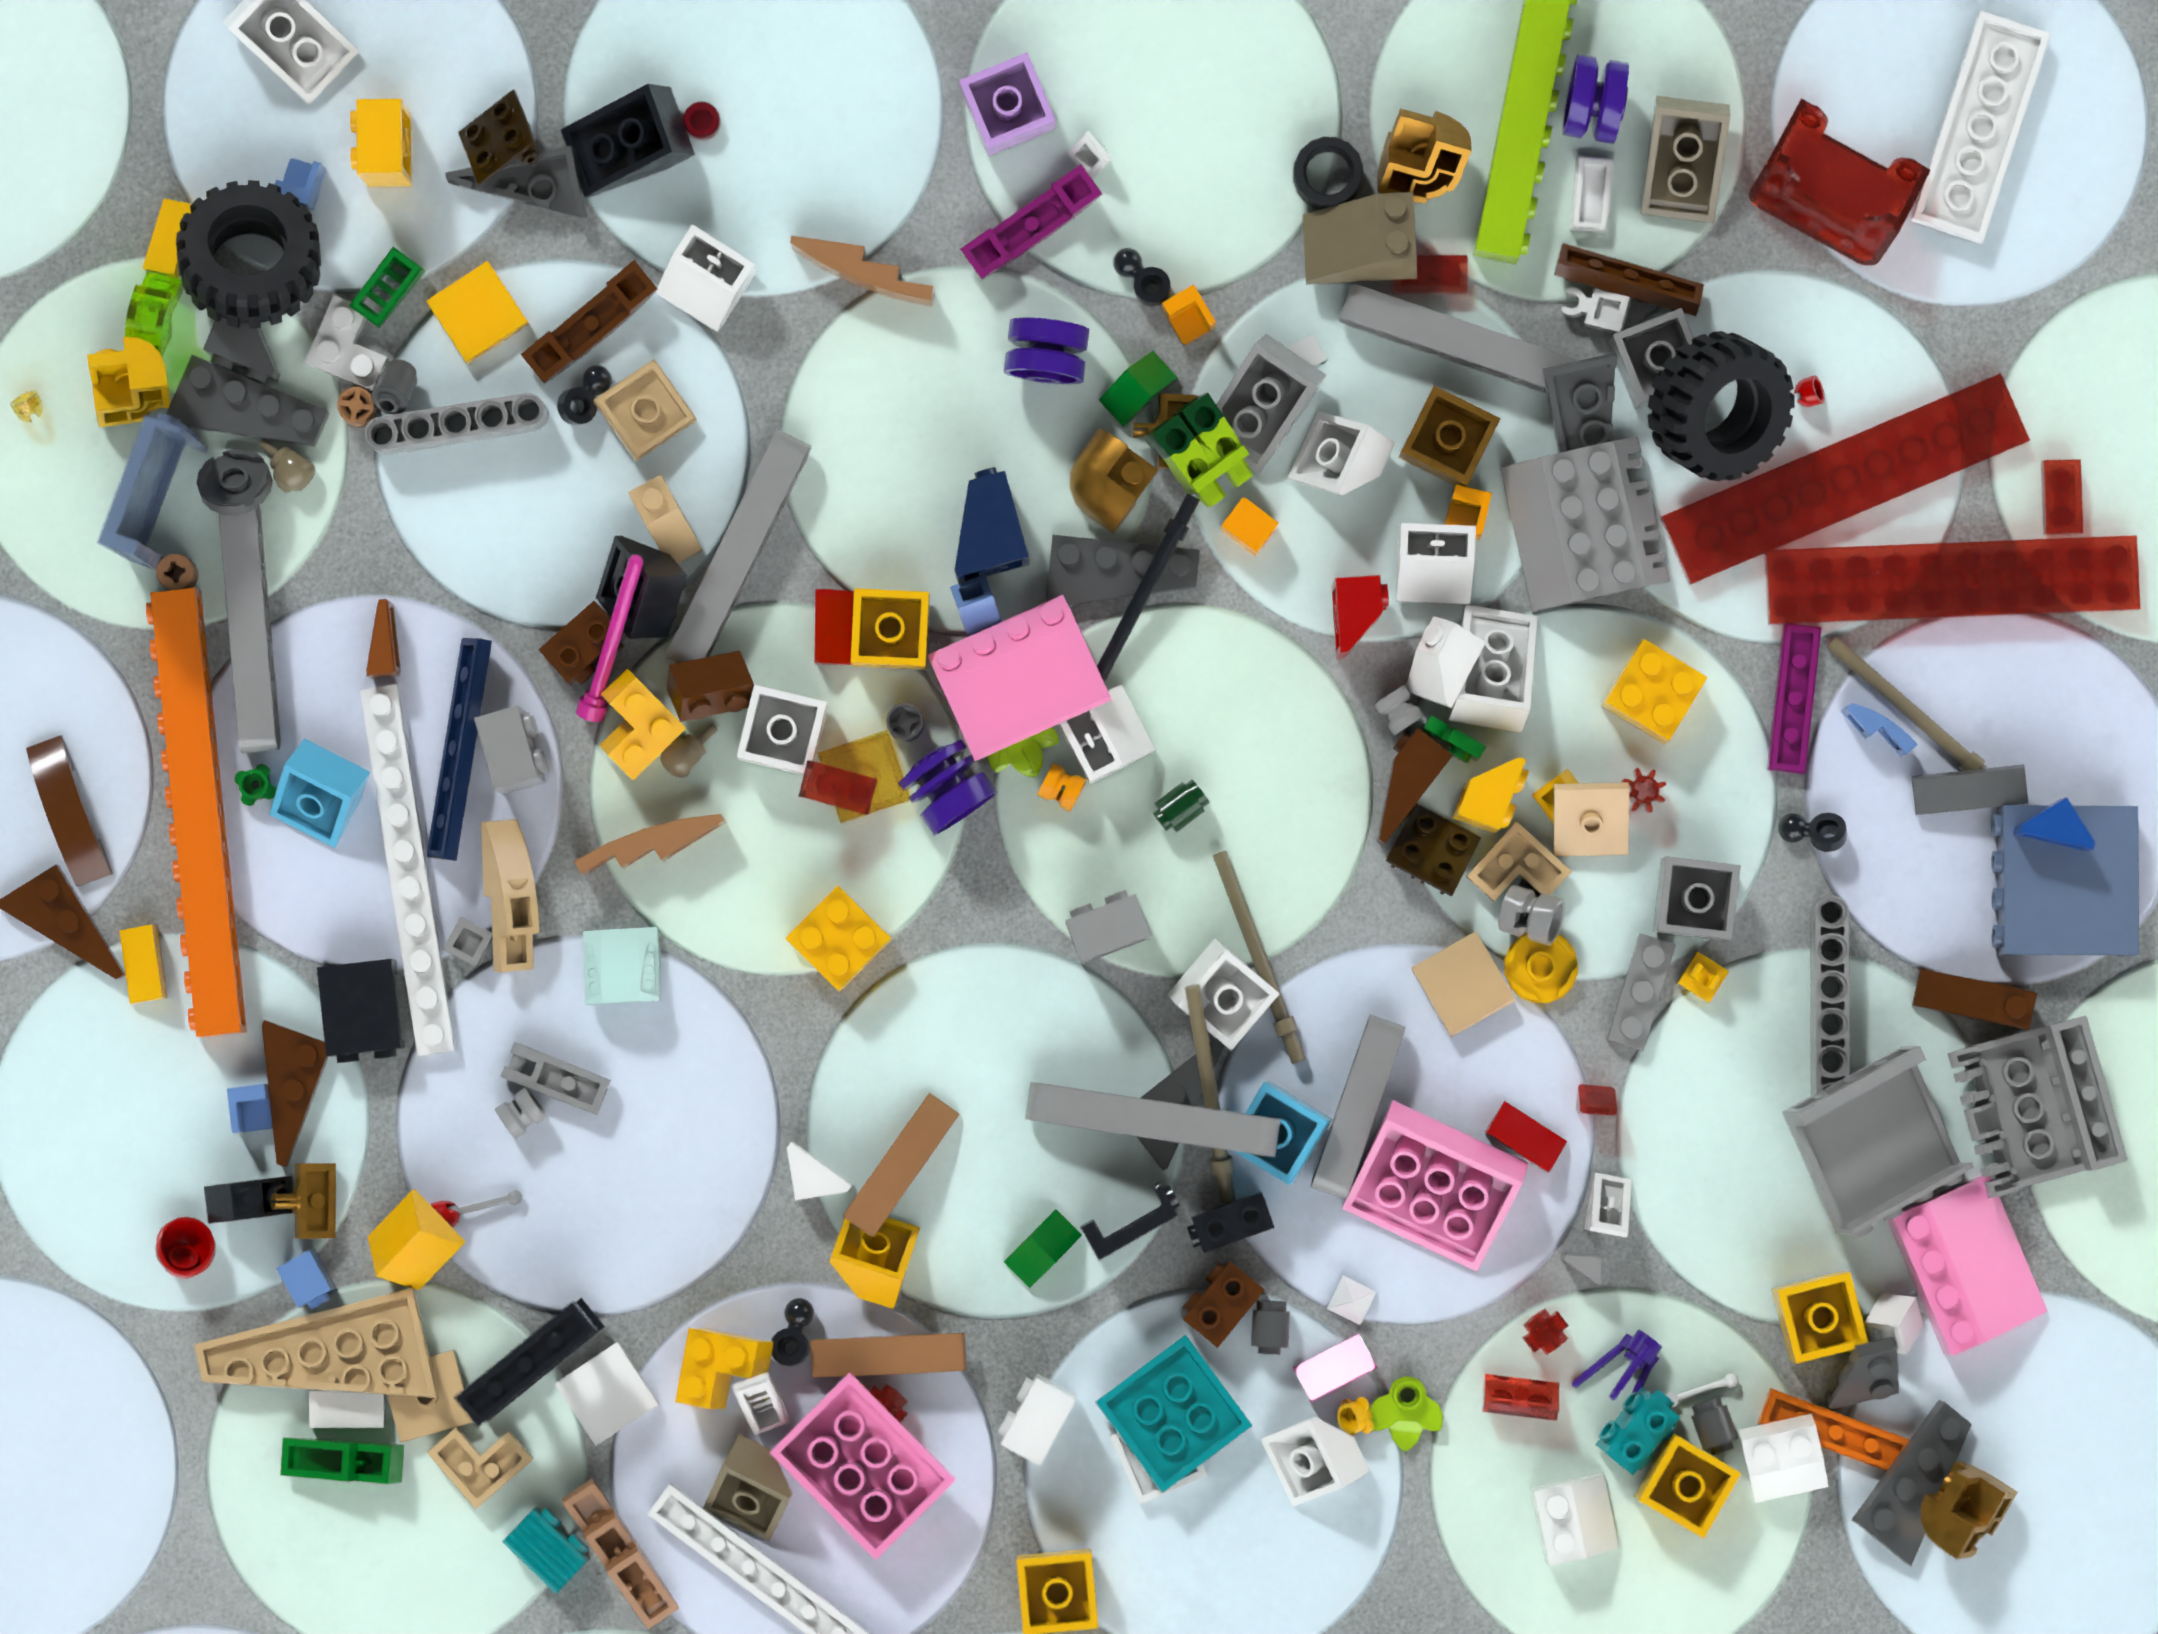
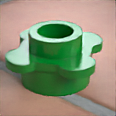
M259 764L255 769L246 772L241 770L236 773L234 780L239 785V790L242 793L241 802L243 804L253 806L257 800L263 798L271 800L275 797L277 789L271 784L269 778L271 771L268 766ZM253 782H258L259 787L254 789L252 787Z

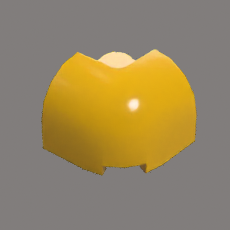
M123 337L124 350L103 349L96 352V354L87 355L99 427L141 422L144 420L145 415L150 416V412L161 407L169 408L171 401L165 364L161 353L151 343L138 337Z

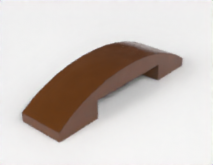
M635 260L606 283L607 287L554 331H548L520 354L543 383H547L606 339L658 290Z
M59 735L27 747L26 751L43 808L76 887L112 875L113 873L101 840L97 839L73 774L75 769L63 736Z

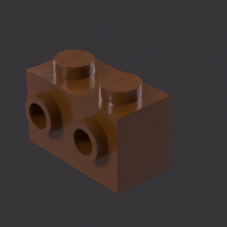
M593 601L538 650L568 684L572 686L578 682L579 685H582L595 674L596 669L594 666L599 661L611 619ZM622 633L616 655L625 647L622 643L627 638L624 633Z
M740 650L669 665L667 691L680 722L692 719L700 720L726 712H738L749 707L754 683Z
M1230 1260L1225 1266L1218 1262L1205 1278L1210 1283L1201 1295L1195 1291L1182 1306V1309L1186 1312L1182 1319L1217 1348L1265 1291L1264 1288Z

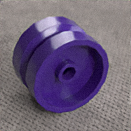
M1577 54L1568 88L1562 134L1563 136L1582 138L1587 132L1592 116L1594 117L1592 133L1595 141L1614 144L1620 122L1623 120L1627 102L1629 63L1609 60L1603 69L1601 81L1598 82L1599 65L1596 57Z
M1031 317L1010 319L1008 341L1020 348L1006 352L1004 373L1015 378L1040 383H1083L1086 362L1073 354L1082 353L1087 350L1090 329L1079 324L1054 319Z

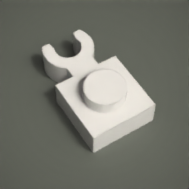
M1578 288L1567 289L1568 296L1578 298L1579 303L1575 308L1562 306L1561 311L1566 317L1578 318L1586 315L1584 322L1586 327L1614 334L1623 331L1631 303L1630 297L1594 288L1592 298H1588Z

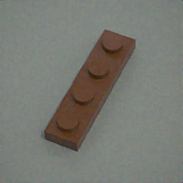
M1562 243L1554 275L1563 277L1569 282H1580L1597 287L1600 290L1634 298L1641 303H1652L1669 308L1672 311L1682 308L1684 313L1696 316L1699 310L1704 284L1564 243Z

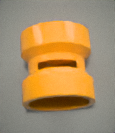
M1053 763L1037 796L1045 800L1053 799L1059 802L1061 808L1071 812L1087 779L1079 775L1071 776L1065 773L1063 767ZM1063 785L1066 786L1064 791L1061 790Z

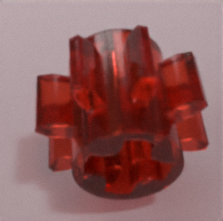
M1636 768L1633 771L1635 780L1622 779L1621 783H1629V800L1633 803L1631 812H1635L1639 806H1644L1645 811L1649 814L1653 812L1651 802L1663 803L1665 801L1658 794L1659 789L1664 787L1666 782L1657 783L1654 779L1656 770L1653 769L1647 776H1642L1639 768ZM1646 782L1649 784L1647 790L1652 794L1640 800L1638 798L1639 791L1634 787Z
M1544 1308L1523 1324L1528 1333L1522 1338L1534 1353L1541 1348L1548 1355L1568 1339L1563 1330L1569 1325L1557 1311L1550 1315Z
M888 1383L882 1390L874 1385L869 1391L900 1423L908 1415L902 1409L908 1400Z

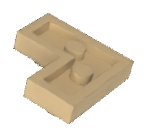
M1515 822L1471 870L1466 878L1494 902L1518 875L1540 895H1551L1572 871L1523 826Z
M458 1427L454 1428L427 1452L475 1509L534 1459L511 1431H508L481 1455Z

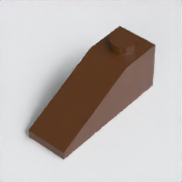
M1418 728L1412 735L1405 731L1393 747L1398 754L1392 761L1377 842L1381 845L1387 842L1453 756Z
M1919 969L1912 1005L2018 1030H2028L2037 993L2001 984Z

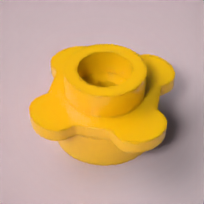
M1358 1397L1356 1401H1351L1349 1398L1344 1399L1337 1412V1420L1341 1429L1351 1436L1356 1435L1359 1431L1365 1434L1372 1432L1373 1422L1371 1421L1372 1415L1368 1400L1365 1397Z

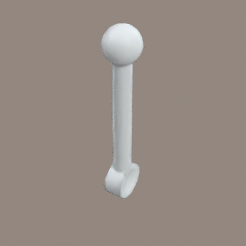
M1729 1373L1723 1380L1676 1395L1674 1393H1667L1665 1395L1675 1403L1671 1407L1674 1408L1679 1401L1725 1386L1734 1388L1738 1385L1739 1379L1737 1375Z

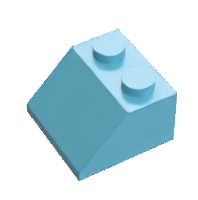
M304 738L284 765L269 815L335 848L363 796L370 772Z

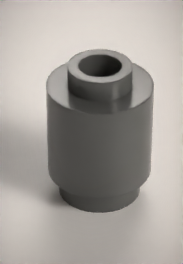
M396 359L383 367L371 394L372 402L380 411L386 414H399L406 410L417 385V372L414 366L407 361Z
M1257 1300L1256 1310L1252 1312L1251 1346H1258V1354L1281 1355V1348H1288L1290 1311H1286L1287 1302Z
M1720 1397L1691 1406L1694 1412V1416H1691L1702 1449H1711L1712 1455L1733 1449L1732 1441L1739 1438L1727 1404L1723 1405Z

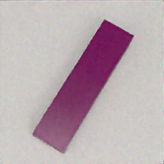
M1791 623L1783 624L1767 771L1806 774L1822 627Z

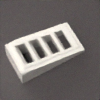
M768 1372L732 1385L735 1396L754 1435L789 1423L785 1404Z

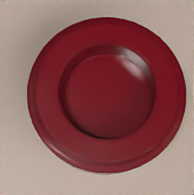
M693 103L686 109L683 116L687 133L696 140H709L720 129L721 119L719 113L710 103Z

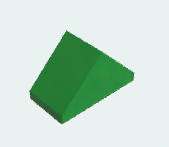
M1151 351L1127 368L1098 401L1124 428L1155 400L1160 393L1175 382L1178 377L1154 351Z
M1055 1209L1005 1259L1004 1263L1031 1288L1072 1247L1082 1234Z

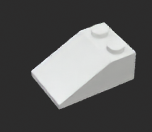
M242 0L222 22L308 104L360 52L306 0Z
M1465 604L1461 627L1486 643L1453 707L1449 710V721L1522 733L1531 709L1538 616Z

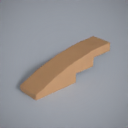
M791 236L790 244L792 250L829 273L856 286L894 299L933 306L934 286L899 281V266L865 261V246Z
M721 814L683 818L651 826L608 842L575 860L574 863L582 875H587L614 857L624 869L653 850L656 851L662 861H665L725 824L726 820Z
M929 1093L845 1211L843 1217L871 1237H874L960 1114Z
M965 1333L908 1334L810 1340L812 1378L844 1377L849 1372L853 1376L967 1370Z
M593 1478L562 1498V1504L582 1530L588 1544L604 1564L607 1574L647 1629H650L679 1609L678 1604Z

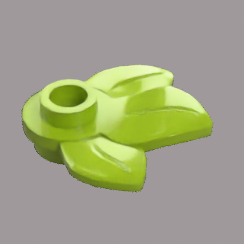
M1051 727L988 755L987 760L995 773L1004 770L1011 764L1021 774L1037 777L1043 764L1041 749L1058 744L1059 738L1055 729Z
M1403 1376L1396 1379L1390 1386L1389 1394L1377 1398L1370 1408L1371 1421L1373 1422L1372 1431L1389 1428L1394 1442L1404 1452L1411 1449L1418 1442L1423 1428L1429 1431H1441L1443 1414L1440 1406L1426 1396L1424 1385L1412 1376ZM1404 1388L1413 1389L1414 1398L1411 1401L1405 1402L1401 1399L1400 1393Z

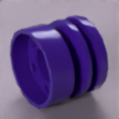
M962 739L953 744L941 746L923 757L898 782L903 791L917 784L921 786L909 797L911 803H916L927 797L929 798L931 804L924 809L920 816L934 836L964 819L998 793L984 772L977 773L969 778L964 772L972 766L975 760L970 755L959 762L956 761L955 758L967 749Z

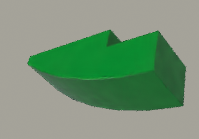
M285 1437L282 1443L280 1475L345 1482L402 1483L404 1445Z

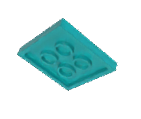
M1186 1335L1095 1402L1161 1493H1164L1253 1426Z

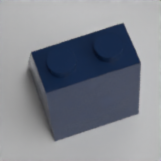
M996 467L974 473L975 479L968 482L955 563V574L958 584L984 574L988 577L1029 565V556L1005 471L997 472Z

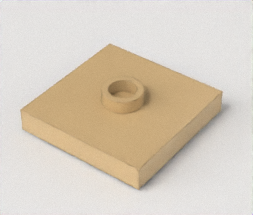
M655 359L593 400L597 409L635 462L697 420Z
M1629 783L1554 784V856L1628 855Z
M455 1350L430 1356L439 1398L388 1395L400 1443L473 1423L454 1398L465 1389Z

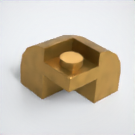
M1400 108L1391 132H1388L1382 150L1377 176V193L1413 192L1414 202L1427 204V199L1442 196L1449 190L1453 192L1461 179L1472 151L1471 137L1468 130L1460 122L1438 111H1435L1433 117Z
M1098 429L1073 464L1070 471L1069 488L1075 504L1086 515L1112 534H1115L1135 507L1137 499L1157 474L1158 469L1129 449L1127 444L1107 431Z
M1955 1461L1938 1493L1925 1494L1920 1508L1921 1524L1927 1537L1940 1549L1956 1559L1970 1558L1978 1550L1975 1547L1976 1543L1986 1533L1991 1536L1994 1534L2018 1492L1975 1466Z

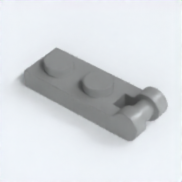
M517 1042L513 1043L510 1053H513L509 1066H504L500 1077L598 1115L610 1085V1079ZM527 1059L536 1063L531 1076L522 1073Z

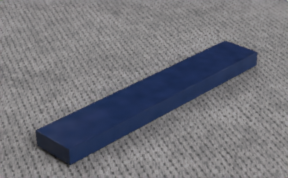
M481 638L461 639L427 848V857L457 861L478 731L474 717L480 716L492 645L491 640Z

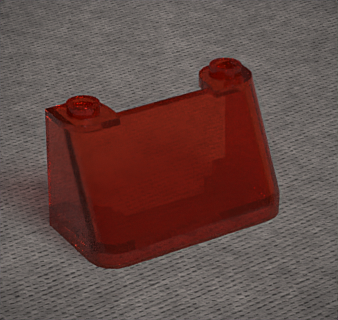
M1801 98L1749 191V198L1760 210L1854 262L1865 266L1876 265L1900 232L1931 169L1912 158L1902 157L1895 159L1888 168L1826 135L1824 133L1828 125L1826 114L1818 106Z

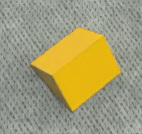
M415 1188L367 1236L376 1277L416 1290H420L466 1243Z

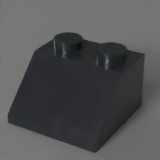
M621 535L615 536L596 599L612 617L628 560L632 555H640L643 559V566L623 632L629 639L668 637L672 622L676 617V610L682 591L686 586L687 574L670 554Z

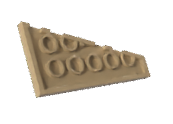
M413 1288L194 1344L201 1380L205 1383L439 1398L417 1298Z

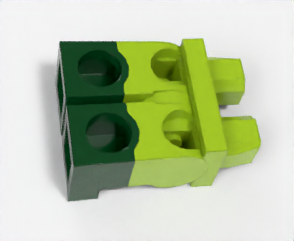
M1208 392L1196 396L1175 412L1172 417L1167 418L1143 436L1151 448H1155L1169 466L1172 474L1182 485L1186 494H1195L1207 508L1214 506L1226 496L1216 481L1222 474L1227 476L1234 488L1240 486L1253 476L1247 461L1244 459L1249 455V452L1244 445H1241L1237 435Z

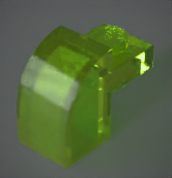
M147 271L141 286L136 285L133 290L127 311L125 337H138L151 343L163 356L172 337V313L183 292L181 279Z

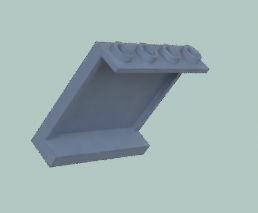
M158 413L157 418L145 415L98 539V544L126 560L156 570L163 556L148 548L147 544L184 446L207 453L208 448L199 442L201 436L180 423V420L166 414Z
M2003 805L1997 807V814H1992L1991 833L1992 836H1997V851H1993L1991 856L1992 873H1997V888L1992 889L1991 904L1992 909L1997 910L1998 925H1993L1992 946L1993 948H1998V956L2139 955L2138 806H2073L2095 841L2094 850L2082 851L2013 834L2015 826L2049 805Z

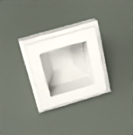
M1089 131L1085 132L1067 153L1077 166L1082 164L1092 180L1112 159L1104 146Z
M1342 1275L1327 1309L1361 1325L1376 1291Z

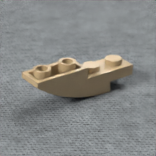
M517 819L481 822L484 896L491 897L493 969L495 972L500 973L534 969L532 934L540 933L539 913L533 871L524 836Z

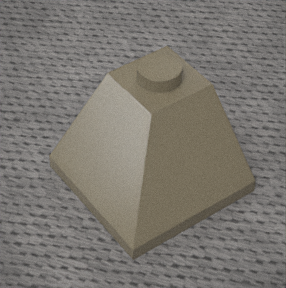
M739 1434L719 1471L703 1508L770 1542L793 1493L778 1461L769 1453L771 1450L762 1446L757 1441Z

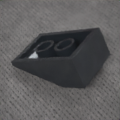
M646 84L560 129L566 146H572L581 189L584 197L587 198L667 170L695 155L671 87Z

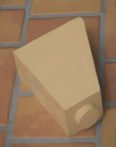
M662 475L628 492L660 551L670 554L678 564L703 551Z

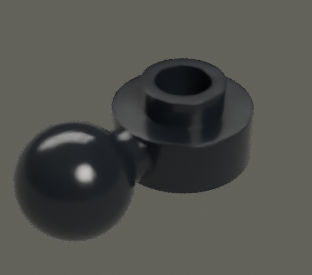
M1123 248L1115 254L1113 259L1115 271L1123 277L1135 279L1134 293L1142 304L1153 307L1161 305L1162 302L1168 299L1171 292V283L1165 271L1157 267H1147L1144 269L1142 267V257L1135 249ZM1151 283L1157 284L1159 286L1158 292L1155 294L1148 293L1145 290L1147 285Z
M600 365L589 367L582 377L583 387L567 389L560 395L557 409L563 421L570 425H580L588 423L594 418L597 412V407L593 403L595 395L606 392L612 383L611 374L605 367ZM572 401L577 404L576 413L571 410Z
M1790 813L1782 817L1778 825L1779 834L1785 841L1796 843L1804 839V837H1810L1812 845L1824 852L1840 849L1847 840L1846 823L1841 816L1835 813L1819 814L1811 822H1807L1799 814ZM1826 834H1833V835H1834L1833 837H1829V838L1823 837V836L1826 835Z
M795 1298L786 1305L784 1316L789 1323L788 1328L778 1331L771 1340V1342H774L771 1355L776 1362L784 1366L792 1367L801 1364L809 1353V1342L802 1333V1329L813 1320L814 1308L808 1300L803 1298ZM789 1341H794L797 1344V1350L792 1355H788L785 1351V1346Z

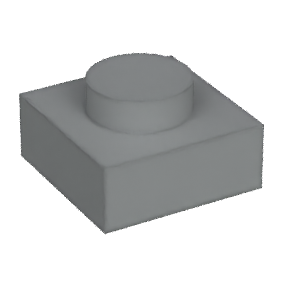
M460 917L443 950L478 967L492 941V933Z

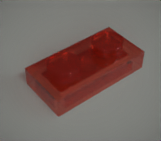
M1417 255V279L1393 280V294H1467V255Z
M2081 459L2043 460L2041 462L2043 535L2082 534Z
M807 760L798 797L868 815L877 779Z
M1485 1374L1482 1412L1557 1421L1560 1383Z

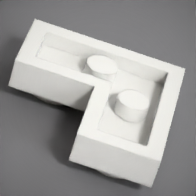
M333 295L305 363L373 392L381 371L387 365L389 358L356 344L366 318L349 306L350 301Z

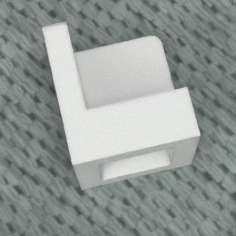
M1882 1293L1865 1320L1870 1342L1893 1337L1897 1347V1354L1907 1355L1923 1327L1916 1297Z

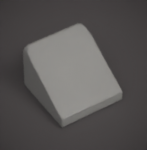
M1574 1252L1561 1253V1259L1594 1283L1601 1284L1603 1258L1601 1255Z

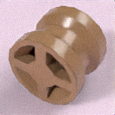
M350 387L344 390L337 401V409L340 416L355 427L367 426L378 414V408L372 402L371 394L361 387Z
M170 554L163 557L158 563L156 576L159 583L168 590L193 588L196 585L198 570L196 565L185 556Z

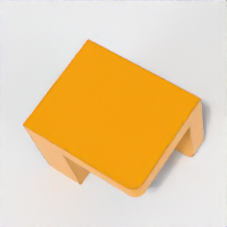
M1194 284L1162 302L1161 310L1183 345L1193 342L1216 327L1214 317Z
M1456 484L1453 488L1445 525L1476 526L1475 539L1479 540L1483 533L1492 493Z
M1242 498L1223 522L1220 530L1256 556L1277 529L1279 522L1247 498Z

